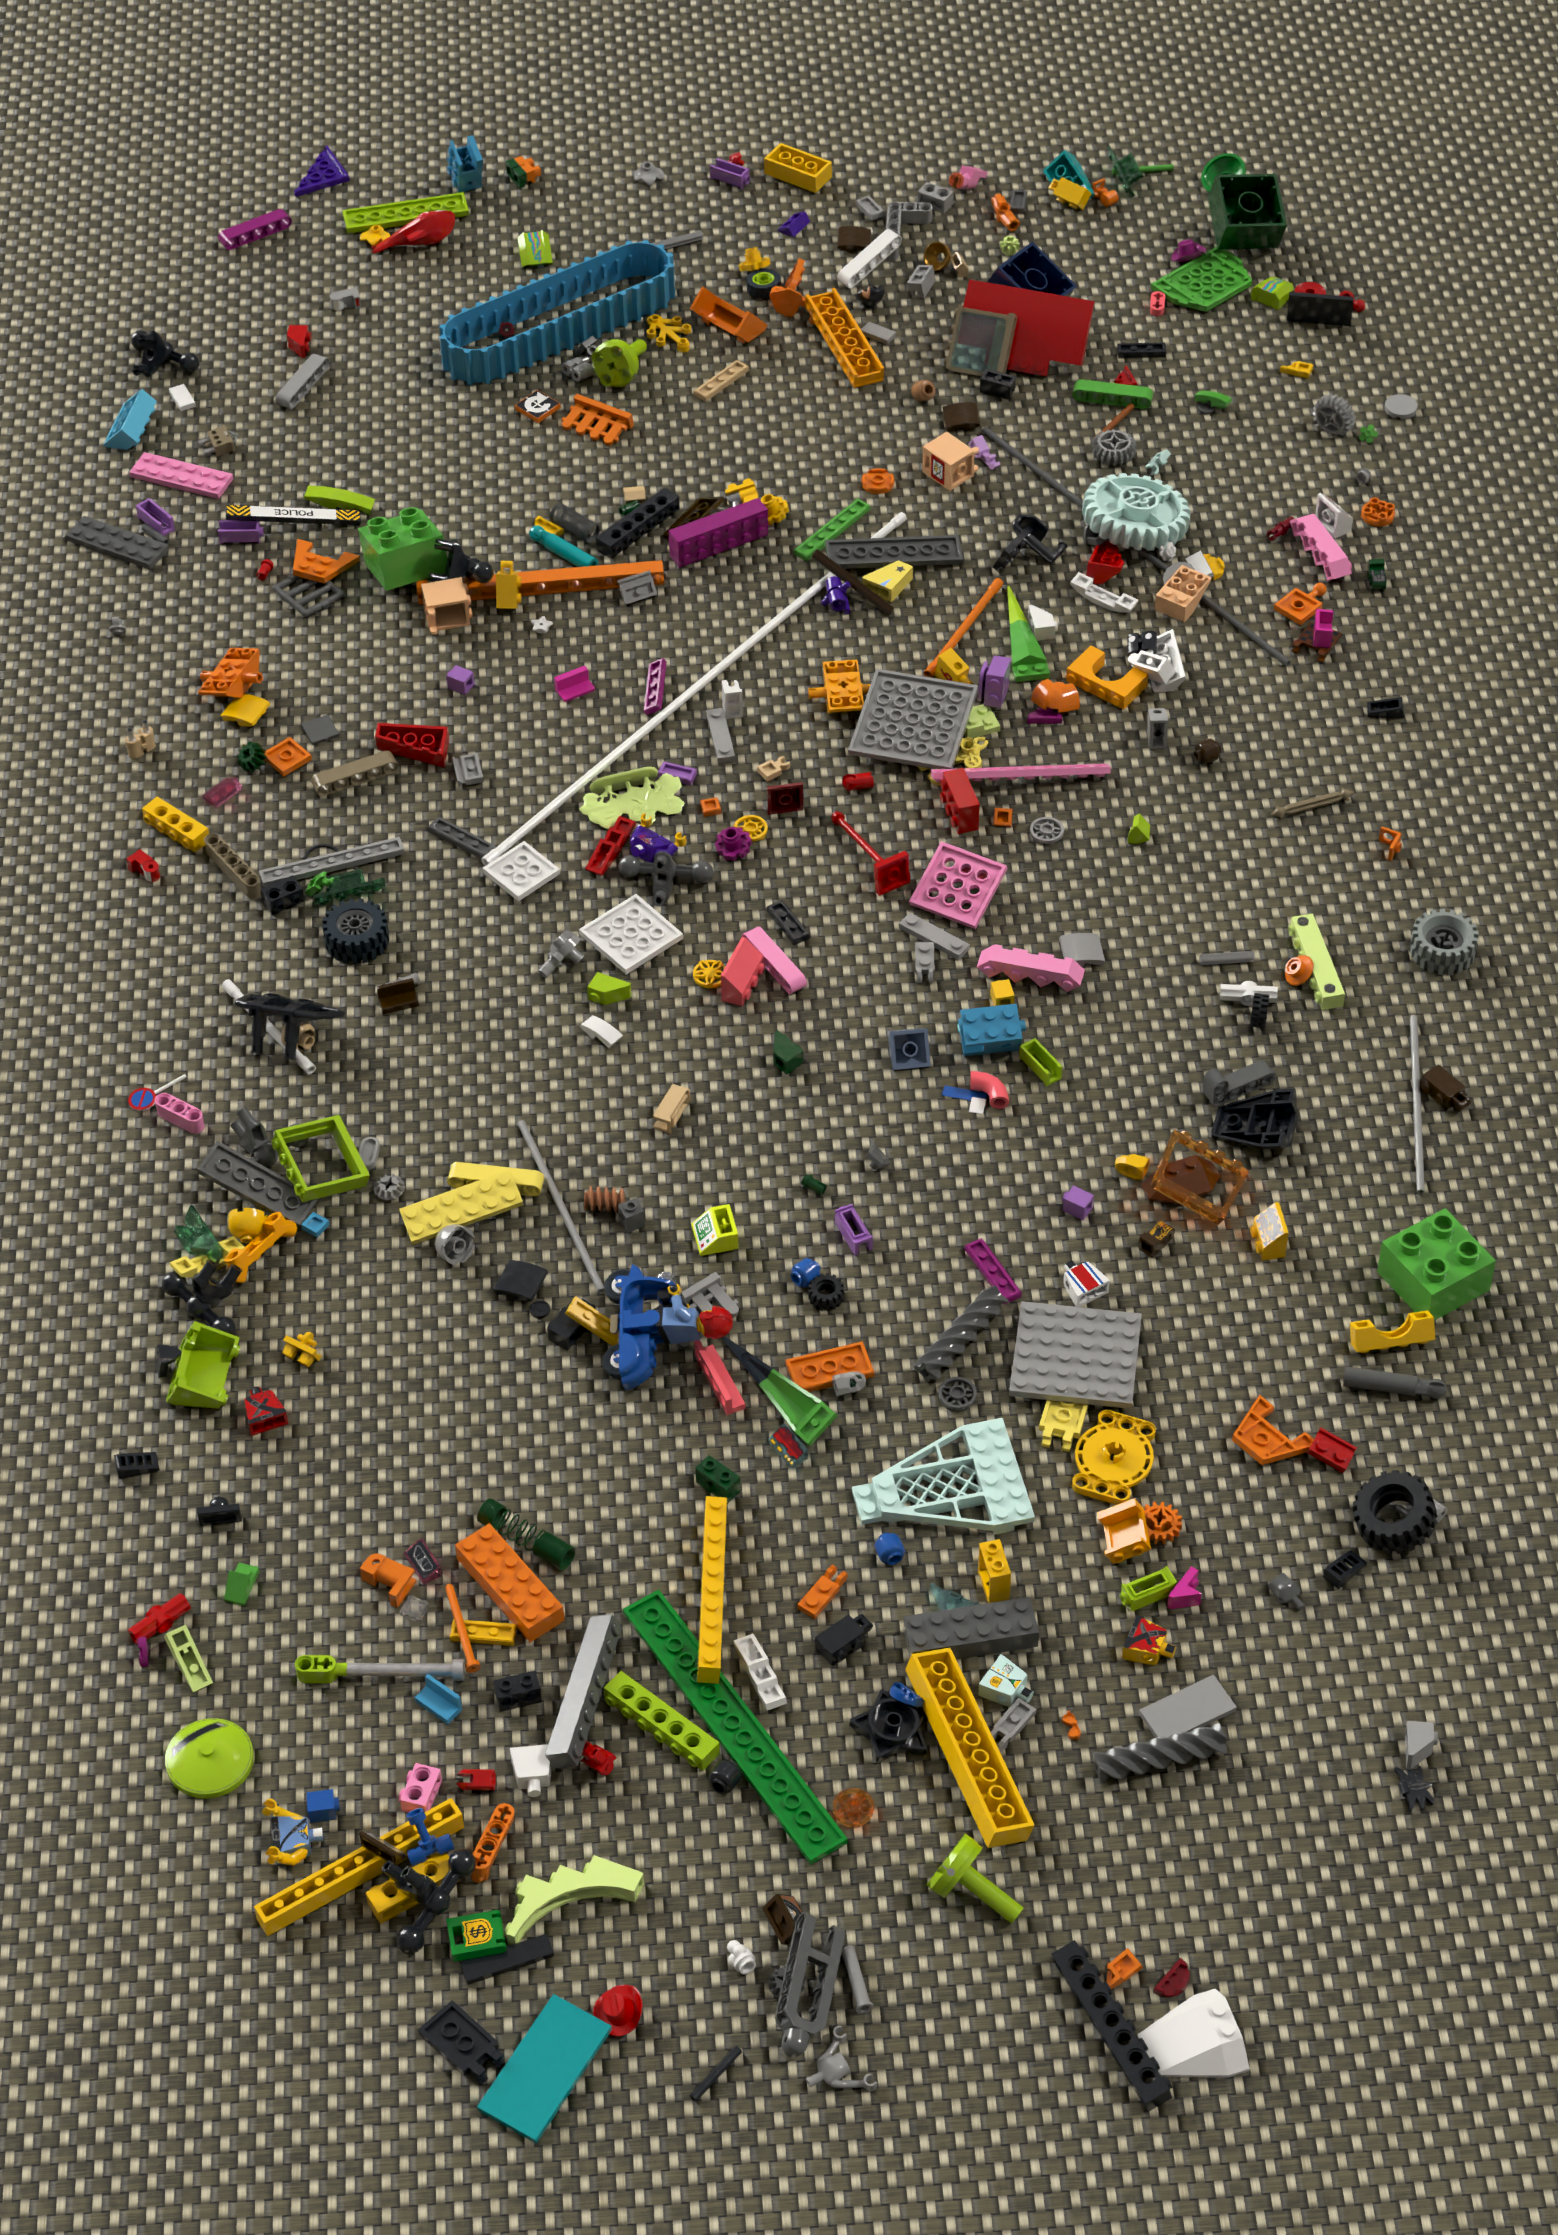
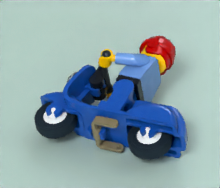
M632 1264L630 1270L621 1269L614 1271L606 1279L604 1289L611 1302L620 1304V1314L611 1315L610 1331L612 1334L618 1333V1344L609 1348L603 1358L604 1369L609 1376L621 1379L625 1390L633 1389L644 1383L653 1374V1368H656V1358L654 1356V1351L657 1349L656 1344L663 1342L665 1344H677L697 1341L702 1338V1334L706 1338L713 1339L725 1337L733 1328L731 1313L724 1307L713 1306L712 1310L702 1311L699 1315L697 1309L690 1308L689 1304L686 1303L681 1287L678 1284L676 1286V1278L670 1272H662L656 1277H646L634 1264ZM658 1300L664 1308H658L657 1311L648 1310L643 1313V1301Z

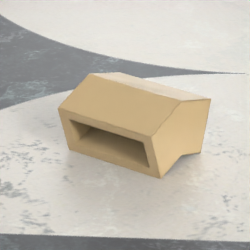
M958 252L954 253L950 260L958 277H967L968 267L963 257Z
M644 486L623 488L625 505L635 500L640 505L646 501Z

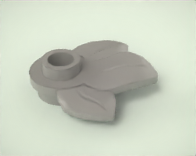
M649 161L642 162L640 168L634 173L635 181L643 180L650 187L656 179L664 180V172Z

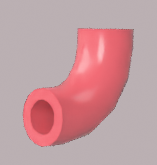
M970 1072V1090L987 1093L990 1097V1105L996 1109H1003L1009 1105L1006 1086L997 1077L985 1072Z

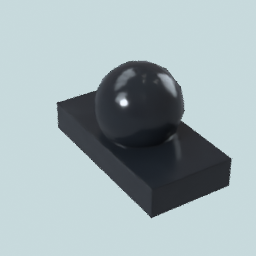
M218 1496L210 1501L209 1507L197 1508L200 1526L242 1521L239 1503L229 1504L228 1500L224 1497Z

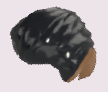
M881 285L878 287L874 286L873 288L868 287L867 290H861L855 293L854 296L860 305L872 307L882 300L884 288Z

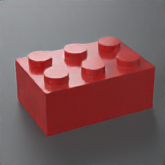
M964 768L943 772V780H940L942 789L940 799L942 803H945V810L947 815L951 817L952 827L956 828L958 834L979 830L980 804Z

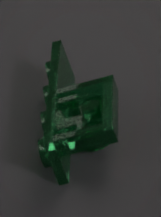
M1110 145L1107 146L1110 152L1107 155L1111 162L1114 161L1112 165L1115 171L1119 172L1117 176L1121 183L1124 182L1122 186L1125 192H1129L1134 197L1135 194L1131 184L1143 178V174L1133 154L1130 153L1118 160Z
M362 869L329 876L326 878H334L331 886H328L329 891L313 895L314 904L319 903L321 905L328 903L329 900H342L353 894L359 896L369 890L379 891L382 887H385V878L365 882Z
M190 1205L184 1219L186 1226L176 1225L174 1233L188 1254L193 1256L206 1255L209 1260L219 1264L224 1250L195 1207Z

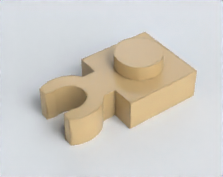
M784 756L779 757L776 762L771 759L757 766V772L768 782L782 775V771L790 769V762L785 763Z

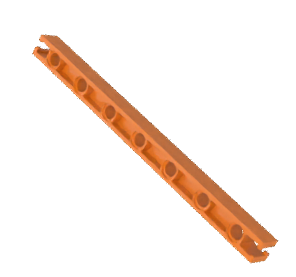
M659 560L518 572V576H521V587H518V593H521L522 596L620 588L617 580L649 570L651 571L654 584L662 585L664 584L663 562ZM496 574L487 583H479L475 579H469L466 576L462 577L463 584H467L468 594L466 595H470L471 600L496 598ZM428 580L416 582L419 605L423 604L421 584L428 583Z

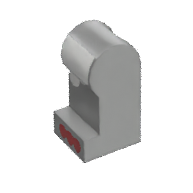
M357 287L330 294V303L333 310L337 311L349 307L361 308Z

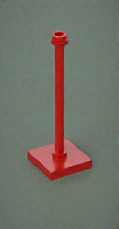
M837 811L832 814V822L835 825H840L876 862L873 864L875 892L879 896L910 883L909 854L906 851L883 859L844 820L845 816L843 813Z

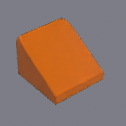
M994 808L993 826L1011 827L1013 809Z

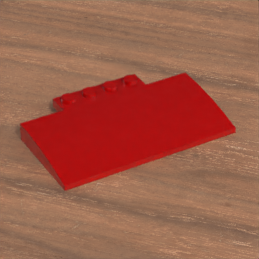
M969 279L963 304L964 308L1005 315L1013 313L1017 316L1007 365L1008 370L1048 376L1050 361L1083 366L1095 301ZM964 314L962 317L957 344L987 349L984 361L986 366H988L997 320Z

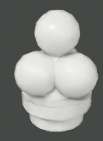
M730 1941L727 1945V1949L731 1953L728 1957L729 1965L742 1974H748L756 1967L755 1956L738 1941Z

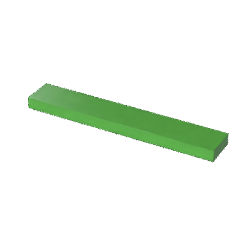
M857 498L795 548L794 555L807 562L812 558V554L816 549L821 550L825 547V540H834L870 510V505Z

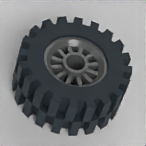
M353 898L349 899V903H345L344 900L339 902L340 906L338 907L333 905L331 907L332 912L327 910L325 913L326 917H323L322 920L326 950H328L331 957L334 955L335 960L340 961L342 958L343 963L346 964L349 961H352L353 964H358V961L361 960L363 963H367L368 958L375 960L377 958L376 954L382 955L384 953L383 948L387 949L389 942L387 917L385 916V911L380 909V905L375 904L373 906V901L370 900L364 903V899L361 898L358 899V902H354Z

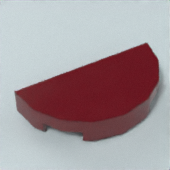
M1181 1957L1153 1989L1154 1994L1161 1997H1174L1185 1991L1189 1984L1190 1972L1187 1963Z

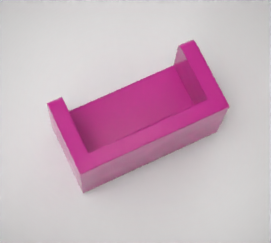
M1316 609L1313 646L1331 648L1333 610Z

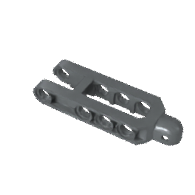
M806 1912L800 1914L795 1924L775 2014L777 2024L784 2031L782 2049L787 2056L792 2058L804 2053L808 2047L809 2038L826 2028L845 1938V1930L832 1925L829 1928L830 1932L822 1951L811 1948L816 1918ZM807 1961L818 1965L817 1972L819 1973L817 1985L813 1989L815 1994L812 2007L809 2008L808 2012L810 2013L809 2021L800 2017L797 2013Z

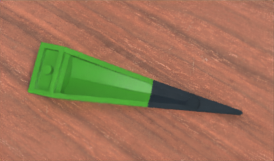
M726 1336L722 1337L793 1431L811 1446L838 1415L823 1401L774 1370Z

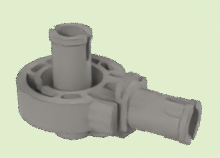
M564 931L550 946V952L547 955L548 960L538 970L539 974L547 978L556 967H562L561 961L566 955L577 964L584 957L574 948L580 941V938L571 931Z

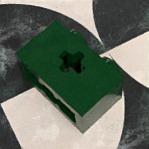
M710 1455L695 1468L696 1483L716 1497H726L727 1504L741 1492L740 1476Z

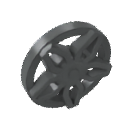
M952 1377L940 1385L938 1396L946 1409L965 1411L976 1401L977 1390L970 1380L963 1377ZM964 1384L968 1385L971 1389L964 1388Z

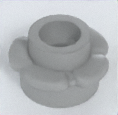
M1360 468L1356 474L1357 481L1360 484L1369 483L1372 479L1371 472L1366 468Z

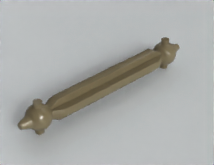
M1341 788V792H1333L1288 804L1284 808L1277 805L1271 816L1283 819L1285 814L1292 815L1336 803L1341 799L1349 801L1354 791Z

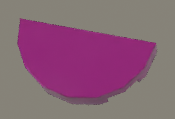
M1047 707L1046 710L1036 708V711L1028 714L1027 724H1062L1063 719L1061 714L1053 711L1052 708Z

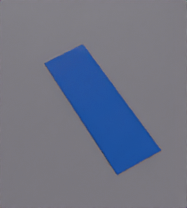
M946 1085L942 1093L943 1096L970 1101L972 1097L983 1099L987 1097V1093Z

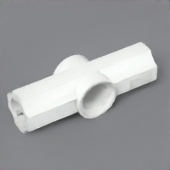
M1245 981L1241 985L1221 984L1220 1000L1240 1001L1245 1006H1252L1254 993L1269 995V1003H1277L1278 987L1257 986L1253 981Z

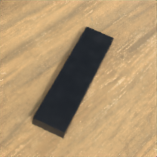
M546 1933L507 1946V1951L504 1953L461 1961L460 1966L466 1983L469 1985L554 1957V1952Z

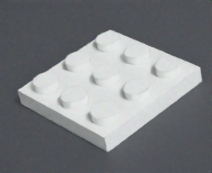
M523 841L483 867V873L517 901H520L558 876L560 869Z

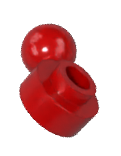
M1347 290L1339 294V296L1354 297L1353 293ZM1353 300L1354 311L1362 312L1365 310L1366 305L1363 300Z

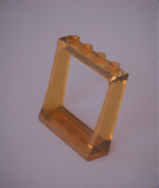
M1174 1129L1169 1137L1150 1187L1219 1225L1225 1219L1249 1170L1243 1168V1164L1240 1161H1231L1225 1158L1226 1154L1224 1152L1209 1149V1145L1206 1142H1197L1191 1139L1192 1136L1188 1132L1182 1131L1180 1133ZM1176 1142L1237 1175L1238 1178L1222 1208L1164 1176Z

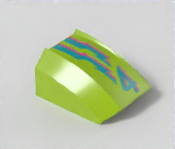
M541 230L539 232H523L518 237L522 267L553 264L549 234Z
M1270 277L1258 283L1252 289L1251 300L1279 310L1289 300V292H1295L1292 283L1277 277Z

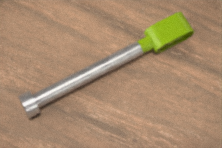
M302 1655L295 1661L297 1678L302 1683H332L338 1676H427L429 1674L432 1677H452L453 1681H464L465 1678L464 1659H453L452 1664L336 1663L335 1659L329 1655Z

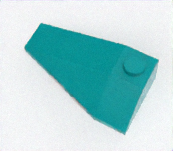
M1066 150L1059 154L1043 170L1050 182H1052L1053 178L1060 181L1061 177L1087 188L1092 193L1089 199L1095 195L1080 163L1073 154Z

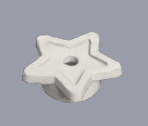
M544 616L539 620H531V623L534 625L532 631L537 633H545L548 631V627L553 625V622L547 621Z

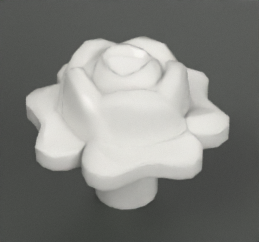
M1171 541L1167 542L1166 547L1161 545L1159 549V555L1162 557V560L1170 562L1176 555V547L1173 546Z

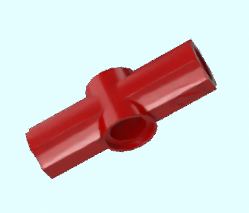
M179 1593L164 1605L151 1607L146 1613L145 1618L129 1628L128 1633L136 1644H138V1637L149 1639L157 1632L164 1633L172 1627L173 1621L189 1611L191 1606L186 1597Z

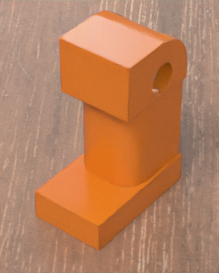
M382 1554L370 1555L360 1567L362 1581L373 1586L380 1582L392 1588L389 1592L390 1605L396 1608L400 1606L417 1582L412 1577L415 1569L402 1565Z

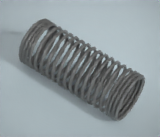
M563 503L556 504L550 512L549 517L552 523L587 543H592L599 535V524Z

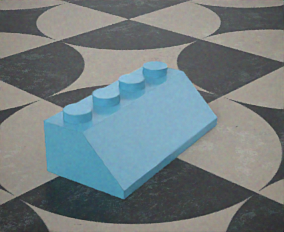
M143 389L123 404L103 446L128 450L132 446L135 447L140 442L139 437L145 431L144 427L150 421L149 416L155 411L154 406L157 401Z

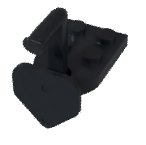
M1019 514L1012 522V527L1017 537L1004 549L993 565V568L996 571L1001 567L1005 568L1011 559H1014L1019 554L1020 549L1025 544L1048 563H1053L1068 545L1065 542H1059L1055 551H1050L1041 543L1048 533L1046 524L1036 516Z

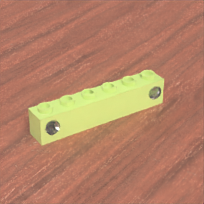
M1307 914L1291 917L1288 932L1293 937L1294 948L1298 949L1299 952L1298 956L1306 955L1313 960L1314 968L1309 977V985L1311 990L1313 989L1315 992L1316 1003H1319L1321 1010L1343 1007L1345 992L1314 915Z

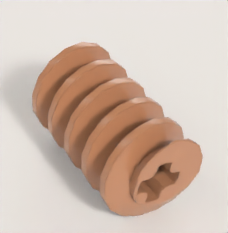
M590 1186L588 1191L585 1192L584 1210H588L590 1205L592 1211H595L598 1206L599 1211L602 1212L606 1206L607 1212H611L612 1207L615 1212H618V1204L625 1202L623 1188L617 1193L615 1187H613L611 1193H609L607 1187L601 1192L598 1186L596 1191L593 1192L592 1186Z

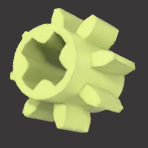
M1006 236L1004 241H1000V248L1002 253L1004 252L1005 255L1012 256L1016 254V250L1020 249V243H1018V239L1014 236Z

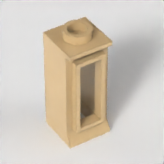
M672 1084L653 1115V1119L657 1120L653 1126L654 1129L671 1134V1128H674L688 1103L691 1102L690 1089Z

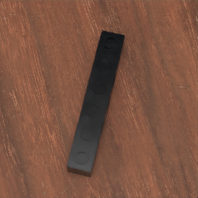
M663 488L596 537V550L612 559L680 509L679 496L667 488Z

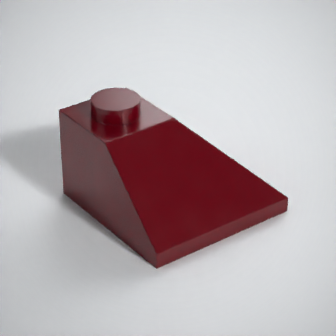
M803 782L767 787L768 815L804 810Z

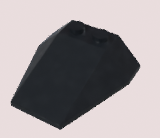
M1277 1089L1218 1106L1211 1137L1260 1149L1291 1147L1298 1120L1296 1089Z

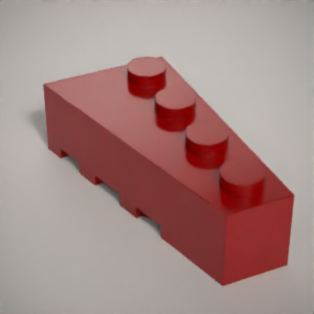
M377 723L375 734L377 750L390 751L395 755L445 768L449 746L448 727Z

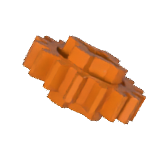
M1153 1502L1152 1507L1148 1504L1145 1505L1144 1513L1149 1540L1153 1539L1154 1544H1157L1158 1541L1166 1544L1167 1539L1173 1542L1174 1536L1178 1537L1180 1530H1182V1516L1178 1515V1509L1172 1510V1505L1170 1504L1166 1507L1164 1502H1161L1160 1505Z

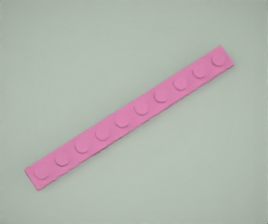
M1107 763L964 768L968 779L971 778L972 781H982V778H989V780L995 781L1000 780V777H1007L1008 780H1016L1017 777L1035 779V776L1050 779L1057 775L1060 778H1070V775L1088 777V774L1104 777L1105 774H1111V766ZM931 769V777L936 782H940V780H943V772L955 769Z

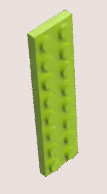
M464 192L347 209L342 210L348 234L368 231L373 225H379L384 229L403 226L417 218L419 214L429 211L447 210L452 211L455 217L469 216V209Z

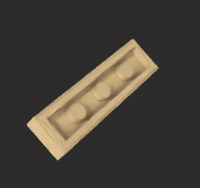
M738 360L734 361L694 390V396L707 402L747 373L749 366Z

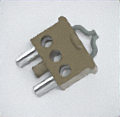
M222 425V427L207 431L208 437L198 440L200 446L205 444L204 455L215 452L217 456L235 451L234 443L239 436L237 433L234 434L232 431H228L226 426ZM230 434L235 436L234 441L232 440Z

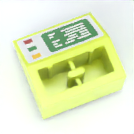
M729 1204L709 1208L691 1224L700 1256L739 1249L738 1232Z

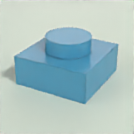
M313 1212L301 1224L302 1230L318 1238L330 1224L328 1219Z

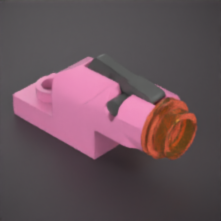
M962 165L960 172H954L950 175L949 183L954 189L964 193L966 190L974 189L980 177L986 178L988 172L976 167Z

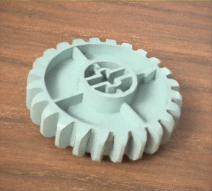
M1119 473L1118 477L1107 475L1106 478L1097 479L1086 490L1082 506V515L1084 516L1085 523L1090 526L1091 531L1099 533L1100 538H1109L1110 543L1115 545L1120 543L1122 544L1121 547L1124 548L1132 546L1134 550L1146 548L1149 551L1154 550L1155 547L1160 549L1161 545L1166 547L1167 542L1171 541L1175 545L1177 541L1182 540L1184 534L1188 531L1191 511L1187 500L1182 498V494L1179 491H1173L1174 487L1171 485H1163L1161 480L1155 479L1153 481L1149 476L1144 475L1142 478L1138 474L1133 473L1131 476H1127L1126 473Z

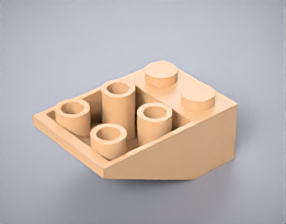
M1181 565L1156 594L1155 610L1185 623L1196 609L1212 577Z

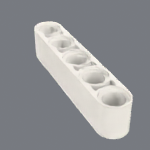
M890 229L885 230L839 271L837 280L846 287L853 288L900 246L902 237Z

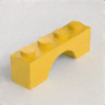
M1428 1310L1408 1313L1405 1322L1393 1331H1380L1376 1329L1369 1319L1350 1322L1351 1346L1356 1352L1367 1353L1374 1349L1387 1350L1393 1346L1406 1347L1412 1343H1428L1431 1340H1435L1434 1317Z

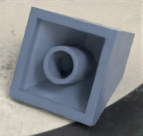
M927 1028L887 1031L893 1070L931 1066Z

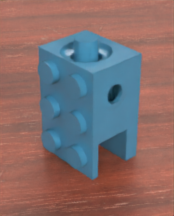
M467 136V146L456 148L453 140H451L448 148L449 157H447L449 166H447V172L452 177L453 187H456L458 193L481 188L483 158L474 136Z
M1017 1004L960 1010L961 1018L958 1019L964 1056L1020 1050L1023 1039L1021 1031H1026L1025 1020H1019Z

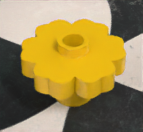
M753 247L745 250L746 261L741 262L738 266L741 272H753L754 270L767 267L771 263L769 257L762 258L758 248Z
M766 494L761 498V502L768 509V525H772L774 522L779 523L786 518V513L789 512L786 500L772 494Z

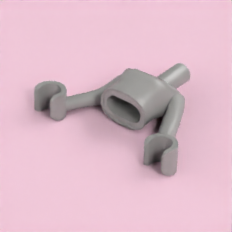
M836 2026L833 2030V2042L825 2053L817 2059L818 2073L806 2078L808 2086L812 2087L821 2081H825L834 2088L863 2087L868 2092L875 2091L877 2082L873 2084L867 2083L873 2079V2075L870 2073L865 2075L864 2080H840L844 2076L851 2074V2071L840 2052L832 2056L838 2045L844 2043L847 2039V2034L837 2035L842 2032V2026Z

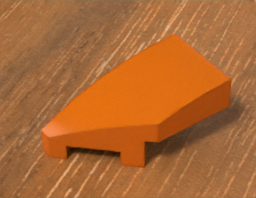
M1128 1948L1107 1964L1106 1982L1110 1989L1125 1982L1143 1968Z

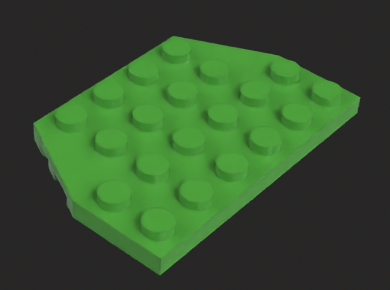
M1215 247L1151 283V289L1155 292L1160 291L1164 293L1165 299L1173 304L1207 312L1252 286V279L1248 275L1247 270L1244 269L1240 258L1226 249L1218 250Z

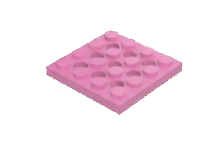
M941 841L909 903L917 908L976 929L1007 871V865ZM948 861L955 862L952 867L945 866ZM965 867L971 868V871L968 873L961 872ZM981 873L988 875L985 879L978 878ZM940 876L947 877L944 882L937 881ZM957 882L963 883V886L960 888L953 887ZM973 888L980 890L977 894L970 893ZM932 891L939 892L936 897L929 896ZM949 897L955 898L953 903L945 902ZM965 903L972 905L966 910L962 908Z

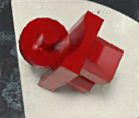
M586 1741L582 1753L583 1758L580 1761L585 1766L597 1771V1773L608 1775L612 1772L614 1767L613 1761L617 1757L613 1753L595 1744L593 1746L590 1742Z

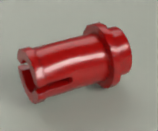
M265 559L261 562V567L256 573L259 580H266L269 572L273 570L274 564L271 560Z

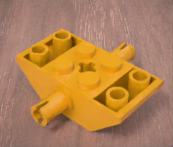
M858 660L823 662L824 687L808 688L809 699L825 698L828 713L862 711L864 705L863 695L868 694L871 684L861 683Z

